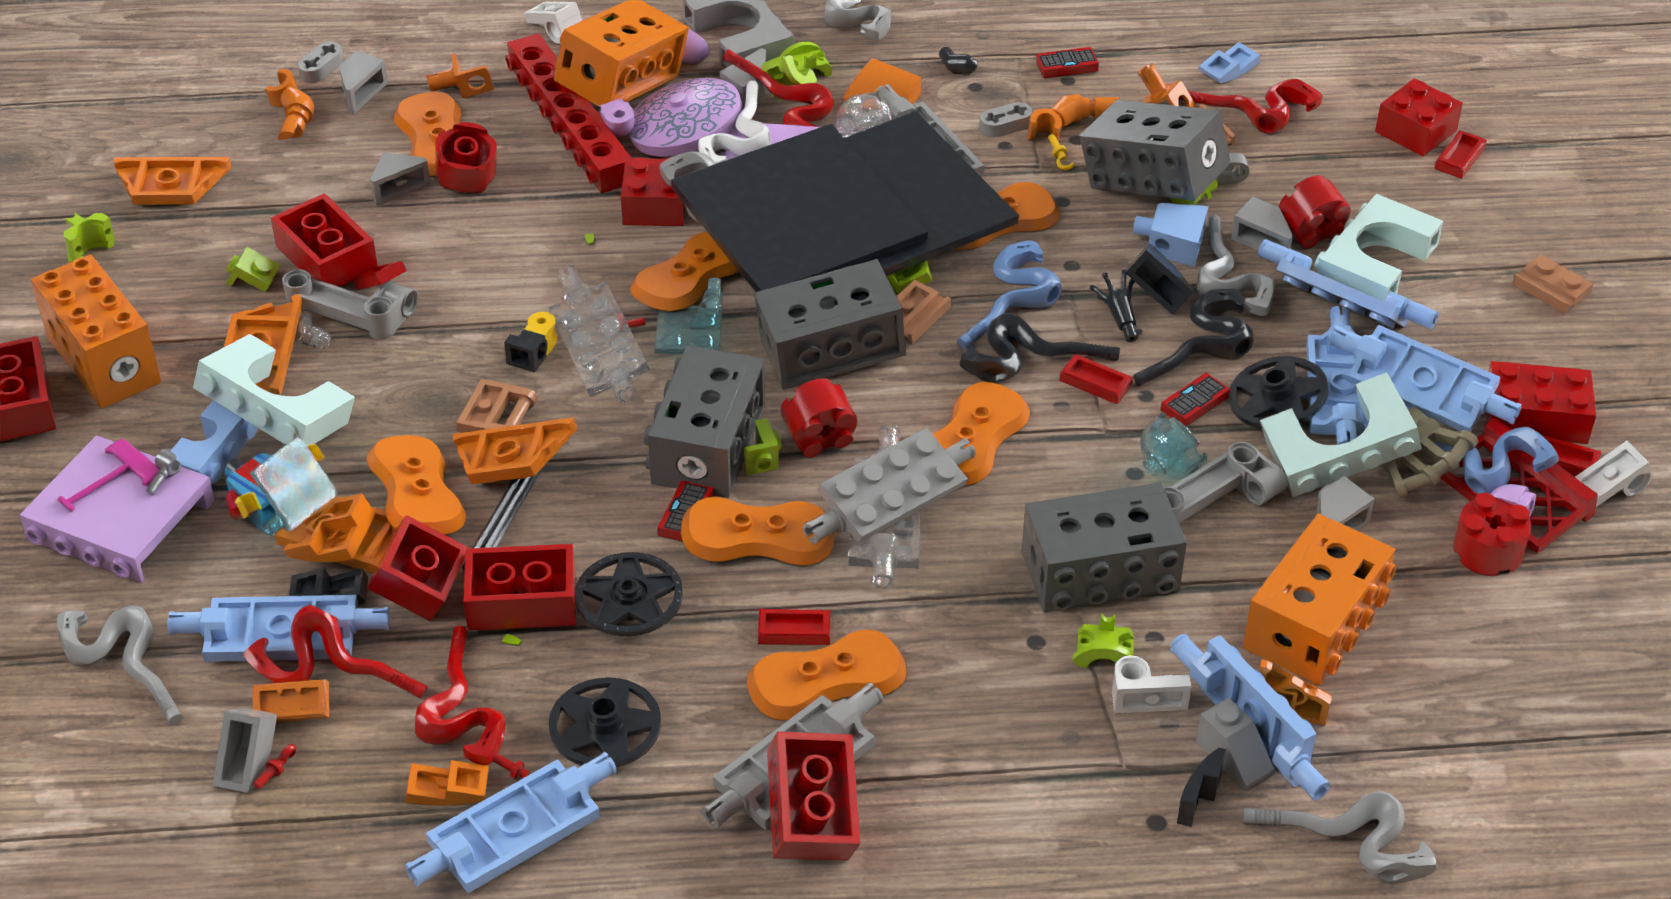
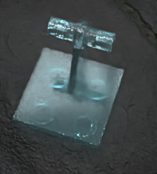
M711 278L708 280V290L705 291L699 306H690L678 311H658L655 353L683 354L687 345L720 351L723 307H720L723 302V293L720 291V279Z
M300 436L295 437L249 472L275 510L274 516L262 524L263 531L269 536L274 535L282 527H287L289 531L293 530L338 494Z

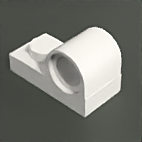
M543 2L524 12L527 23L544 26L549 38L556 44L561 43L560 37L565 28L583 21L576 2Z
M1625 441L1575 478L1598 494L1597 507L1620 490L1627 496L1640 493L1651 480V468L1649 462L1628 441Z
M1124 656L1115 664L1112 687L1114 713L1188 710L1191 692L1189 675L1151 676L1148 663L1138 656Z

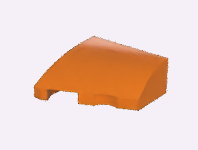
M872 58L849 86L843 97V105L851 106L854 100L870 102V108L885 107L875 97L877 88L880 86L885 88V84H889L899 97H904L913 104L921 96V77Z
M362 493L334 499L323 509L317 518L304 527L308 535L300 543H288L283 551L288 558L303 561L337 562L354 559L375 513Z
M1261 659L1259 672L1277 694L1285 697L1289 706L1302 719L1307 720L1309 723L1325 726L1332 694L1292 675L1269 661Z

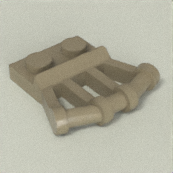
M1413 406L1408 411L1418 427L1422 449L1379 466L1391 475L1401 499L1408 496L1407 492L1427 485H1436L1440 482V477L1448 471L1453 473L1457 470L1459 462L1467 451L1473 450L1478 443L1477 437L1467 430H1462L1459 433L1442 428L1435 419L1427 417ZM1435 442H1441L1454 447L1450 452H1445ZM1424 451L1437 463L1433 466H1426L1415 456ZM1406 465L1417 475L1402 480L1398 468Z

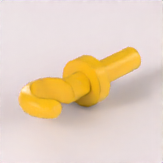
M1054 134L1049 135L1048 139L1054 148L1052 154L1055 158H1058L1056 161L1057 167L1064 171L1072 169L1074 167L1073 162L1070 165H1063L1061 163L1067 159L1066 147L1059 144Z

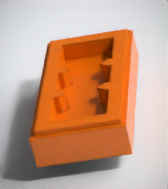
M323 679L253 685L252 709L277 714L276 722L329 718V681Z

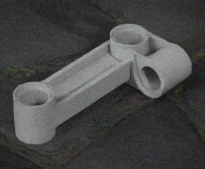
M301 269L289 271L282 278L287 303L292 302L291 296L301 294L303 300L301 312L308 310L367 330L368 334L375 339L391 337L407 317L413 314L418 303V292L415 289L391 281L380 285L379 289L370 298L313 279L309 272Z
M1236 442L1229 447L1227 453L1173 486L1163 488L1180 525L1182 521L1235 488L1246 496L1252 504L1260 506L1286 490L1288 480L1284 471L1260 453L1255 446L1246 442Z

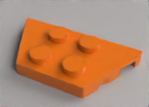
M230 157L113 158L115 170L133 205L195 204L232 166Z
M301 294L291 296L292 302L273 307L272 302L260 305L254 310H244L232 314L224 347L251 334L276 349L270 376L256 383V385L267 392L280 396L282 395L303 306Z
M571 417L453 434L452 438L472 485L535 476L577 431L578 427L574 418Z
M331 501L325 503L321 509L311 511L301 517L302 524L288 532L284 528L278 530L275 534L277 544L286 546L288 543H300L308 535L304 527L317 518ZM371 506L375 516L354 559L337 561V563L357 569L363 568L364 571L374 574L396 528L387 520L385 510Z

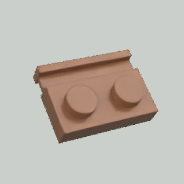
M1541 254L1526 265L1520 274L1516 273L1512 283L1514 286L1564 314L1568 312L1570 307L1576 306L1588 296L1593 287L1592 282Z
M913 280L896 296L902 307L904 335L911 344L951 308L950 297L943 298L938 291L916 280Z

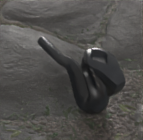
M1217 289L1202 294L1190 309V319L1203 330L1227 336L1205 335L1188 339L1168 358L1135 373L1133 379L1136 385L1140 386L1178 367L1194 353H1205L1226 359L1239 358L1248 353L1254 342L1253 331L1249 325L1239 318L1214 316L1228 310H1234L1240 314L1243 313L1244 302L1241 293L1236 289Z
M1007 313L993 319L987 329L990 346L1002 358L978 353L975 350V345L972 344L962 353L960 367L972 375L991 383L1005 381L1014 377L1022 368V358L1008 339L1015 340L1034 354L1047 357L1077 354L1118 360L1120 348L1105 347L1104 345L1097 346V344L1081 342H1048L1040 338L1024 319Z

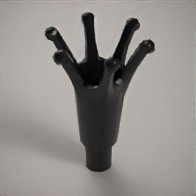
M1123 269L1121 289L1115 290L1108 277V273L1104 272L1102 277L1108 286L1109 294L1105 295L1094 285L1090 286V290L1095 291L1098 294L1097 298L1108 305L1119 330L1123 331L1126 341L1134 342L1138 339L1135 329L1136 321L1131 304L1132 287L1135 281L1129 279L1127 286L1126 277L1128 270Z

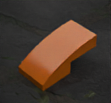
M451 760L449 769L411 763L404 803L462 805L484 801L489 766Z

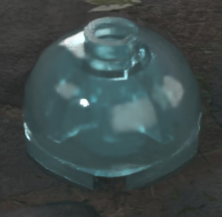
M1162 412L1148 424L1140 439L1141 452L1145 458L1142 463L1147 471L1155 477L1160 474L1172 480L1186 478L1199 470L1207 462V455L1205 452L1201 456L1199 455L1196 448L1200 443L1188 428L1174 417L1167 421L1164 419L1166 413Z

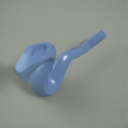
M1029 240L1010 244L997 256L993 265V273L999 280L1011 285L1034 287L1016 289L1001 295L994 302L990 313L957 339V343L962 349H966L984 335L990 322L999 315L1004 314L1008 308L1040 309L1054 304L1059 298L1062 286L1059 277L1054 272L1040 267L1016 269L1030 261L1043 262V252L1036 242Z
M1529 427L1516 428L1504 433L1494 445L1492 467L1490 469H1483L1481 457L1475 447L1473 450L1467 451L1462 458L1465 481L1476 494H1490L1494 489L1507 485L1510 480L1511 465L1508 452L1511 450H1521L1535 458L1532 463L1536 473L1554 466L1559 461L1557 452L1535 430ZM1435 442L1445 452H1450L1454 447L1441 442Z

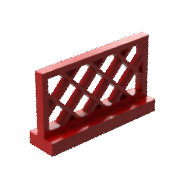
M1496 418L1491 419L1484 425V432L1477 437L1478 443L1475 448L1479 450L1484 446L1490 452H1493L1494 445L1504 433L1510 431V429ZM1517 449L1508 452L1511 468L1520 473V478H1510L1507 484L1538 487L1546 494V497H1536L1534 506L1546 507L1547 517H1529L1531 526H1547L1548 530L1540 539H1537L1530 533L1527 545L1535 552H1541L1580 520L1586 523L1595 515L1598 494L1565 469L1555 464L1548 469L1536 473L1532 463L1535 458ZM1481 458L1483 468L1492 467V459ZM1463 459L1459 462V467H1463ZM1449 471L1440 477V479L1469 501L1475 499L1477 494L1467 485L1465 477H1456ZM1551 507H1565L1572 513L1568 517H1552Z

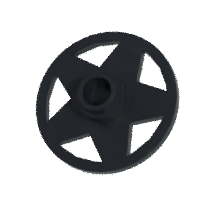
M1292 356L1267 358L1248 366L1235 377L1230 386V407L1238 419L1257 428H1262L1261 417L1272 412L1278 414L1291 408L1300 424L1313 417L1325 404L1329 392L1328 381L1322 369L1309 360ZM1274 366V368L1267 370L1263 375H1253L1260 370ZM1296 366L1310 371L1316 377H1297ZM1238 390L1251 397L1242 408L1239 407L1237 402ZM1319 394L1316 401L1303 411L1301 400Z
M639 552L613 554L596 561L583 572L575 589L576 606L585 622L603 633L615 636H638L661 628L676 615L683 598L682 583L676 570L656 556ZM640 563L656 567L663 573L644 575ZM617 564L613 576H594L602 569ZM675 590L672 603L663 613L656 600ZM583 594L601 602L595 616L590 613L584 604ZM624 619H636L643 623L634 626L616 625Z
M596 678L573 686L556 701L549 717V732L555 748L566 759L580 766L595 759V757H588L577 752L597 746L602 753L606 752L608 758L611 757L616 767L632 763L645 755L653 747L661 730V713L654 697L642 686L620 678ZM607 688L601 696L594 699L580 696L590 690ZM630 692L642 699L650 711L628 707ZM563 711L575 724L560 737L557 724L560 713ZM649 732L640 745L628 752L629 736Z

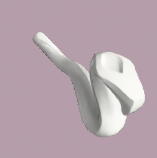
M749 81L747 83L745 107L738 115L735 123L737 130L747 138L718 133L699 139V153L707 155L716 164L727 160L726 156L716 155L715 152L717 150L726 149L740 156L771 145L769 128L761 122L751 120L757 108L758 83L756 81Z

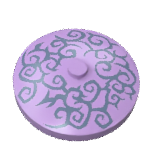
M717 78L689 79L661 88L646 97L634 108L635 123L632 131L629 133L631 143L638 151L657 157H672L685 152L698 151V142L702 137L718 133L728 134L736 126V119L743 110L739 92L731 83Z

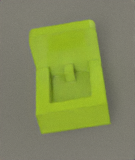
M246 247L241 257L234 254L225 271L231 273L226 284L232 286L238 277L266 292L280 264Z
M927 260L886 276L897 294H900L913 280L922 284L933 281Z
M768 418L755 420V445L744 448V467L747 475L779 469V450L782 449L781 438L778 430H772Z

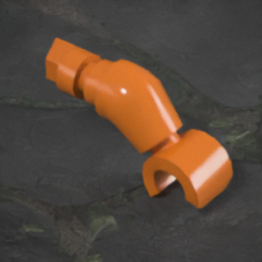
M279 69L277 76L280 85L265 88L271 105L285 107L286 118L279 132L278 140H289L290 137L299 138L302 136L306 124L311 121L314 115V103L310 96L298 89L290 70Z
M1080 94L1063 96L1051 109H1037L1031 114L1027 139L1033 140L1036 133L1046 132L1054 134L1059 141L1062 128L1073 122H1080L1081 119H1088L1090 115L1097 119L1111 104L1120 99L1119 97H1093V100L1090 101L1089 97H1081Z

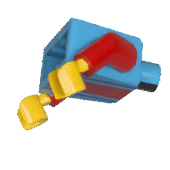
M315 443L306 446L299 452V457L295 459L275 458L266 453H259L245 464L238 459L231 460L224 470V474L227 476L226 483L228 487L226 502L231 518L234 520L248 518L263 532L310 496L306 472L314 470L316 462L325 458Z

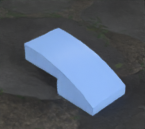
M1238 42L1226 53L1220 50L1215 52L1199 66V70L1219 83L1228 82L1242 76L1260 63V54Z

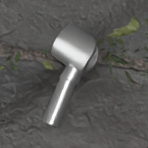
M163 449L157 454L155 465L160 469L146 490L148 494L154 495L168 474L176 475L179 473L181 465L176 460V454Z

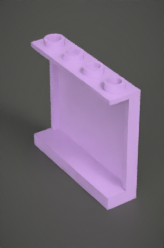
M96 435L20 514L24 534L30 542L36 545H44L57 550L62 555H70L85 561L93 567H101L114 572L119 577L130 578L142 583L145 579L141 563L194 505L208 509L215 501L210 478L181 466L179 473L176 475L168 474L154 495H150L146 492L149 485H142L143 480L128 469L74 502L72 505L75 509L70 512L57 500L59 496H63L67 500L124 465L114 455L105 453V448L114 442ZM141 452L145 457H147L152 463L155 464L156 457Z

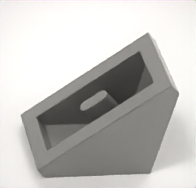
M383 152L370 178L374 203L379 205L430 185L427 160L424 157Z

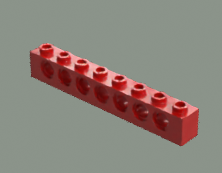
M537 33L507 42L508 54L505 55V61L509 71H514L520 86H524L527 89L530 100L536 102L539 106L542 117L549 120L554 134H559L565 149L572 152L577 166L585 170L589 183H594L601 194L621 188L625 160L631 157L590 101L554 80L557 57L541 35Z

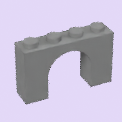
M682 0L683 20L695 33L726 24H739L752 28L746 32L719 40L720 64L724 69L732 65L723 60L727 49L745 58L763 48L766 50L767 62L779 57L789 46L796 44L793 33L790 30L788 31L781 23L780 18L771 12L765 1Z

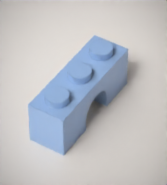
M214 400L200 415L206 440L192 441L181 438L171 450V452L176 454V460L180 462L182 467L209 476L211 486L220 479L226 465L238 457L240 450L249 439L255 436L258 427Z

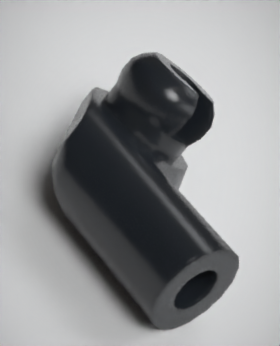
M943 47L939 51V57L952 73H973L977 69L976 59L968 54H954L950 47Z

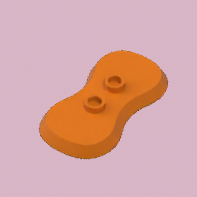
M426 92L402 100L394 113L393 119L396 126L411 141L412 150L410 156L424 157L428 162L429 176H437L435 170L436 139L441 131L445 129L446 132L453 128V124L460 123L462 110L450 95L443 92Z
M1019 182L1009 185L997 194L1019 215L1018 224L956 249H975L1007 233L1034 232L1047 229L1058 222L1060 218L1059 207L1049 192L1036 183Z
M702 232L692 236L673 258L642 270L632 282L630 293L636 300L651 308L662 311H678L695 304L705 289L714 281L739 271L708 232Z
M990 382L975 383L966 388L957 397L949 423L933 433V436L944 449L958 443L963 438L970 441L964 448L970 445L974 446L975 457L958 465L968 478L964 486L980 482L989 475L998 446L1006 438L1018 432L1027 424L1030 417V408L1025 400L1015 391Z
M392 436L381 439L368 451L366 457L367 465L383 482L387 490L385 515L392 526L397 529L406 515L444 535L458 531L464 526L466 512L456 495L444 483L446 462L434 442L420 436Z
M709 497L699 500L689 507L681 523V537L686 549L691 554L708 561H728L745 556H765L793 565H811L826 559L834 545V533L824 537L815 544L808 540L814 534L808 537L805 536L803 524L825 514V512L819 506L804 501L760 507L741 504L721 497Z
M858 630L822 649L809 652H777L762 658L749 671L747 688L753 703L764 715L777 720H789L821 695H824L830 701L852 697L868 683H872L874 688L877 687L882 695L889 694L903 684L906 679L907 668L901 651L885 634L876 630Z

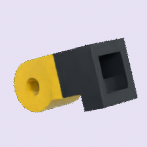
M548 312L532 314L527 320L528 325L519 336L511 334L504 342L506 364L531 372L537 371L557 342V335L554 329L556 320Z

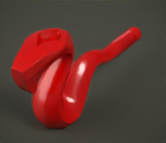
M729 49L725 52L723 60L759 80L777 98L789 102L810 104L788 110L783 116L784 125L816 127L808 122L822 120L831 113L834 100L830 90L818 83L792 86L783 85L766 71L745 60V58H742Z
M1300 79L1284 80L1268 89L1265 100L1271 109L1263 108L1253 99L1242 95L1218 96L1187 90L1193 101L1197 104L1240 109L1247 115L1255 128L1264 133H1276L1288 124L1290 109L1286 102L1306 106V111L1310 112L1319 107L1323 99V95L1318 90ZM1179 96L1178 100L1185 101L1183 97Z
M311 604L301 608L295 614L291 624V640L299 665L297 670H284L267 655L266 649L269 640L265 637L254 642L243 654L252 668L272 683L309 681L315 662L311 636L313 632L317 631L321 636L325 651L331 662L340 670L349 674L372 675L381 678L422 699L428 688L427 685L419 681L417 682V680L380 661L350 656L343 644L338 619Z
M456 626L453 629L447 662V673L451 687L444 692L427 698L417 706L415 735L426 744L444 745L454 741L474 727L484 726L485 730L477 743L464 745L463 755L465 759L473 763L490 765L495 754H499L505 737L506 721L502 712L489 707H477L450 719H442L461 704L468 692V682L462 671V660L468 630L464 626Z

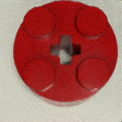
M460 122L453 124L452 129L446 132L444 129L439 133L435 143V170L439 183L443 188L459 192L482 193L494 179L496 174L497 144L494 137L492 139L487 133L488 130L483 126L470 122Z
M1321 175L1312 176L1300 181L1294 186L1296 191L1290 197L1285 194L1281 199L1278 207L1291 233L1304 249L1314 247L1320 240L1326 238L1332 240L1335 235L1340 236L1344 231V225L1349 219L1351 212L1350 205L1334 184Z
M830 379L812 380L797 387L794 390L796 395L790 401H788L787 397L783 401L780 409L781 416L796 447L803 452L805 457L812 458L817 456L823 449L833 446L844 448L852 443V434L858 422L857 416L840 384H832Z
M1489 493L1477 494L1475 499L1468 502L1461 510L1453 540L1454 553L1457 551L1461 557L1460 562L1467 569L1481 575L1498 576L1499 571L1508 569L1509 573L1515 571L1523 560L1531 532L1529 510L1523 505H1513Z

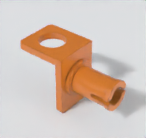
M456 53L451 54L453 63L451 69L426 75L431 92L456 86L459 88L462 98H467L494 90L487 66L462 71ZM477 75L485 79L484 84L479 87H473L468 83L471 77Z
M1154 63L1148 64L1138 71V76L1141 77L1150 92L1142 102L1157 104L1167 100L1170 105L1179 106L1178 98L1181 96L1186 102V107L1197 108L1182 81L1165 84Z

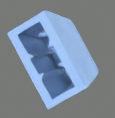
M1160 203L1157 205L1154 219L1136 215L1133 234L1149 236V243L1167 259L1195 267L1205 232L1208 206Z

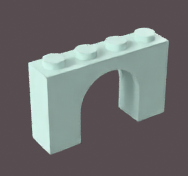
M1376 194L1368 204L1364 203L1361 206L1355 219H1350L1347 222L1341 235H1335L1327 251L1320 252L1314 267L1317 269L1318 274L1385 301L1389 292L1397 294L1402 270L1369 257L1361 249L1369 246H1387L1425 261L1439 244L1443 221Z
M251 334L199 360L193 385L194 389L297 452H300L310 444L317 443L349 422L355 397L329 381L300 396H280L258 387L256 383L270 376L276 349Z
M1387 372L1355 384L1360 407L1369 423L1364 432L1350 442L1340 445H1323L1312 441L1302 430L1292 408L1260 420L1266 444L1276 464L1287 476L1288 488L1292 497L1312 492L1328 483L1337 481L1343 476L1347 478L1422 449L1418 427Z

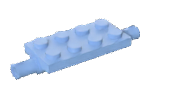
M1267 239L1263 240L1259 247L1258 256L1277 264L1276 270L1284 274V281L1306 292L1312 287V293L1334 304L1340 299V305L1362 316H1365L1366 312L1369 311L1370 318L1390 328H1394L1396 323L1405 327L1409 320L1426 328L1433 329L1437 322L1439 312L1394 292H1389L1385 301H1382L1309 270L1313 259Z
M1335 306L1329 312L1331 327L1322 335H1308L1306 352L1307 360L1316 364L1325 373L1329 388L1325 404L1319 412L1309 419L1310 434L1337 435L1336 445H1340L1360 436L1369 422L1360 407L1356 386L1347 382L1348 373L1356 360L1354 355L1328 344L1332 331L1336 333L1334 328L1337 325L1355 333L1352 326H1350V310L1343 306L1342 315H1340L1339 306ZM1307 371L1308 377H1316L1310 371ZM1319 394L1309 397V407L1316 401Z
M1337 325L1334 328L1336 333L1332 331L1330 335L1329 345L1353 354L1354 359H1356L1348 373L1347 382L1355 385L1387 372L1407 408L1411 409L1415 406L1427 417L1433 418L1454 429L1471 432L1481 414L1485 412L1508 421L1510 424L1515 422L1514 417L1517 418L1520 413L1522 404L1494 394L1500 383V376L1388 328L1378 325L1372 335H1364L1362 337Z
M356 595L212 598L211 607L202 608V612L170 611L169 617L171 618H168L167 626L169 635L201 633L202 637H204L202 650L204 662L247 661L243 656L244 652L254 642L263 637L269 640L266 652L272 660H298L291 640V624L295 614L301 608L311 604L335 616L339 622L345 650L350 656L352 654L354 634L357 633V630H389L390 610L389 607L358 608ZM317 631L313 632L311 641L314 659H330L325 651L320 634Z
M1187 634L1176 637L1171 643L1172 648H1170V651L1190 670L1189 675L1200 685L1201 690L1216 705L1229 697L1254 721L1273 766L1294 788L1300 785L1313 801L1319 800L1329 791L1328 786H1330V782L1310 764L1316 738V732L1307 720L1302 719L1289 706L1285 697L1277 694L1265 681L1263 675L1259 671L1254 670L1241 657L1240 652L1234 646H1230L1221 635L1208 641L1205 653L1189 639Z
M603 752L600 756L579 768L573 766L566 769L558 759L428 831L426 833L427 842L433 850L405 864L411 881L414 880V884L418 887L424 881L446 869L449 872L451 871L467 893L472 892L600 818L599 807L588 793L589 787L610 775L616 774L615 763L611 757L608 758L606 752Z

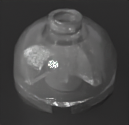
M874 92L851 96L840 105L837 111L836 129L845 138L892 120L885 101H879L875 97L877 94Z

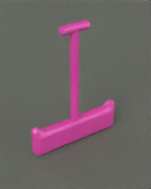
M122 438L105 448V453L114 455L124 465L67 500L63 496H59L57 500L67 510L72 512L75 509L72 505L74 502L126 470L130 469L143 480L142 485L147 486L151 484L160 468L127 440Z

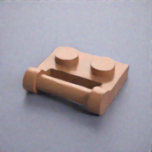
M481 379L456 422L457 431L463 433L520 425L527 410L531 409L536 403L537 394L529 388ZM509 401L516 402L505 425L497 424Z

